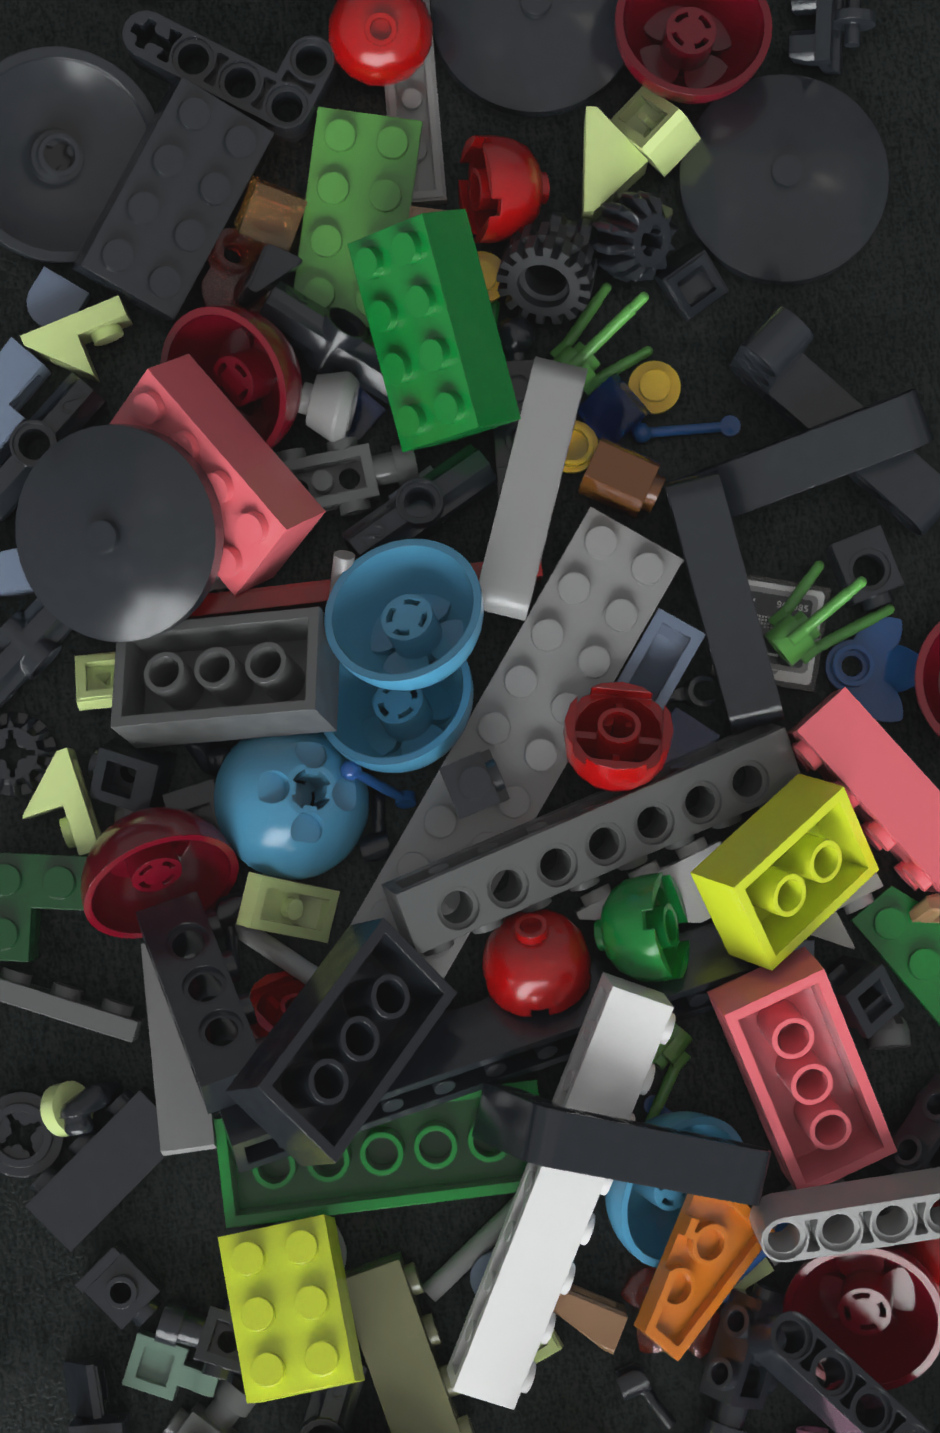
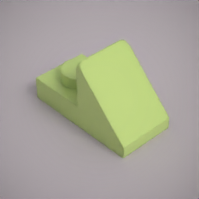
M118 295L20 335L24 346L32 355L95 382H100L85 344L93 341L95 346H102L116 341L124 335L122 329L133 325L126 306Z
M64 748L56 751L22 818L31 819L64 808L66 817L59 819L66 845L69 849L76 847L79 856H87L102 833L75 750Z
M249 872L236 924L251 929L328 943L340 891L295 880H286Z

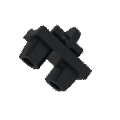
M791 0L792 11L796 16L816 15L815 30L791 31L789 36V57L794 64L819 66L825 75H841L843 31H845L844 46L849 48L859 47L860 31H866L875 27L876 13L872 10L861 8V0H846L845 8L844 0Z

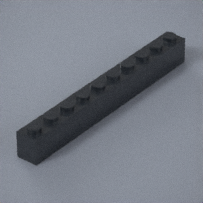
M714 922L709 924L699 923L679 934V942L690 940L688 968L683 978L661 982H639L626 977L611 964L608 957H599L591 960V981L585 994L579 1002L561 1013L550 1015L549 1008L531 1010L532 1017L518 1016L503 1010L490 996H487L482 1001L459 1009H445L358 1132L480 1091L483 1088L484 1082L500 1084L567 1061L603 972L664 993L674 1007L672 1013L675 1014V1023L714 1010L707 992L749 973L750 968L745 960L728 954ZM238 1104L219 1110L239 1173L290 1156Z

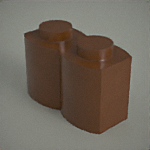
M601 437L581 481L578 493L636 519L640 510L650 513L666 477L657 474L661 463Z

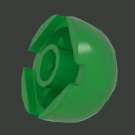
M663 872L640 875L622 881L611 890L602 906L601 919L595 921L594 937L598 949L606 951L611 964L628 978L639 982H661L683 978L688 968L690 940L679 942L678 924L688 923L682 895L674 878L670 874L663 875Z

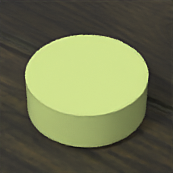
M67 1081L52 1085L42 1096L40 1104L42 1120L47 1129L56 1136H69L64 1131V1119H59L60 1111L64 1103L85 1089L80 1083Z

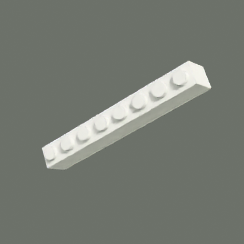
M603 972L552 1102L567 1108L635 1121V1115L632 1112L639 1094H647L654 1079L655 1064L652 1062L659 1044L665 1045L668 1042L675 1025V1014L672 1013L674 1007L664 993ZM527 1163L447 1366V1373L453 1391L512 1410L515 1409L520 1393H528L536 1373L534 1358L540 1343L547 1344L552 1336L556 1321V1314L553 1310L559 1295H566L572 1286L576 1269L573 1260L579 1245H586L591 1238L595 1225V1214L592 1212L599 1195L604 1196L608 1193L613 1182L612 1179Z

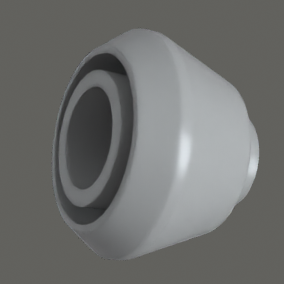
M343 371L318 374L314 384L305 382L302 389L298 413L307 415L306 426L330 442L347 437L352 424L360 384L352 372Z

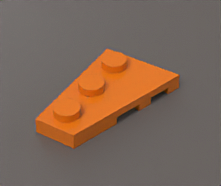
M687 1194L634 1323L636 1328L677 1361L681 1359L762 1250L749 1220L751 1208L746 1204Z

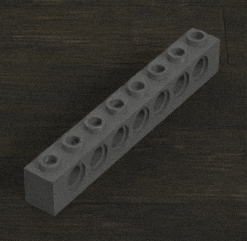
M770 723L731 734L666 762L661 771L650 782L631 791H598L381 884L399 934L419 954L423 953L425 956L436 955L450 949L454 945L453 940L470 932L482 934L500 927L503 924L502 918L520 910L524 913L540 910L552 902V896L569 889L575 892L588 889L600 882L599 876L616 868L622 871L636 868L648 861L647 855L664 847L667 850L684 847L695 840L694 834L710 827L722 829L742 820V813L756 807L761 808L797 774H800L786 728ZM744 766L746 772L744 783L734 790V774L739 768ZM698 787V802L692 809L687 810L685 806L686 796L691 789ZM651 807L652 820L644 830L639 831L637 826L638 817L644 809ZM603 828L605 832L604 842L599 849L591 852L589 849L590 837L597 829ZM555 848L557 852L555 865L549 871L542 873L540 862L543 855ZM502 870H508L509 880L507 886L501 892L492 894L491 882L494 876ZM459 891L460 903L457 909L450 914L443 915L441 905L444 898L451 892Z

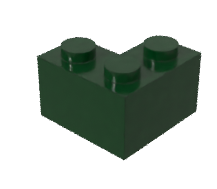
M0 852V961L30 962L39 959L41 909L84 911L81 899V876L87 856Z

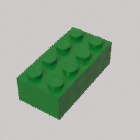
M466 209L421 213L347 244L402 452L447 444L520 420L519 408Z

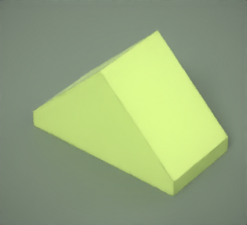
M644 86L610 120L664 177L701 139L687 116L678 107L665 98L652 93Z
M586 106L582 182V218L587 217L594 219V221L602 214L601 204L612 202L615 192L623 193L627 191L645 174L648 159L595 106Z

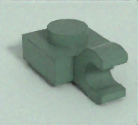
M143 1329L137 1333L122 1385L171 1401L177 1396L179 1386L213 1398L220 1380L201 1374L204 1363L187 1361L191 1350L190 1346L177 1343L176 1347L156 1342L154 1341L156 1333Z

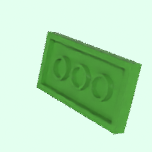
M318 107L298 257L303 262L296 270L294 289L326 309L339 307L348 310L360 318L367 329L370 330L347 244L409 219L423 122L420 120Z

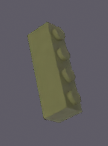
M397 1252L345 1271L356 1334L391 1433H475L468 1414L461 1417L458 1416L452 1397L460 1395V1393L452 1390L447 1373L448 1364L441 1366L434 1346L442 1344V1340L432 1312L423 1315L416 1295L424 1293V1289L415 1263L405 1264L401 1252Z

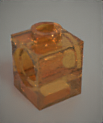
M252 175L234 225L237 231L243 235L267 244H273L289 252L307 205V200L302 194Z

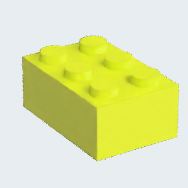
M797 774L695 867L690 874L728 954L773 971L865 884L879 868L844 786Z
M323 1214L218 1237L247 1404L261 1403L365 1381L334 1217Z

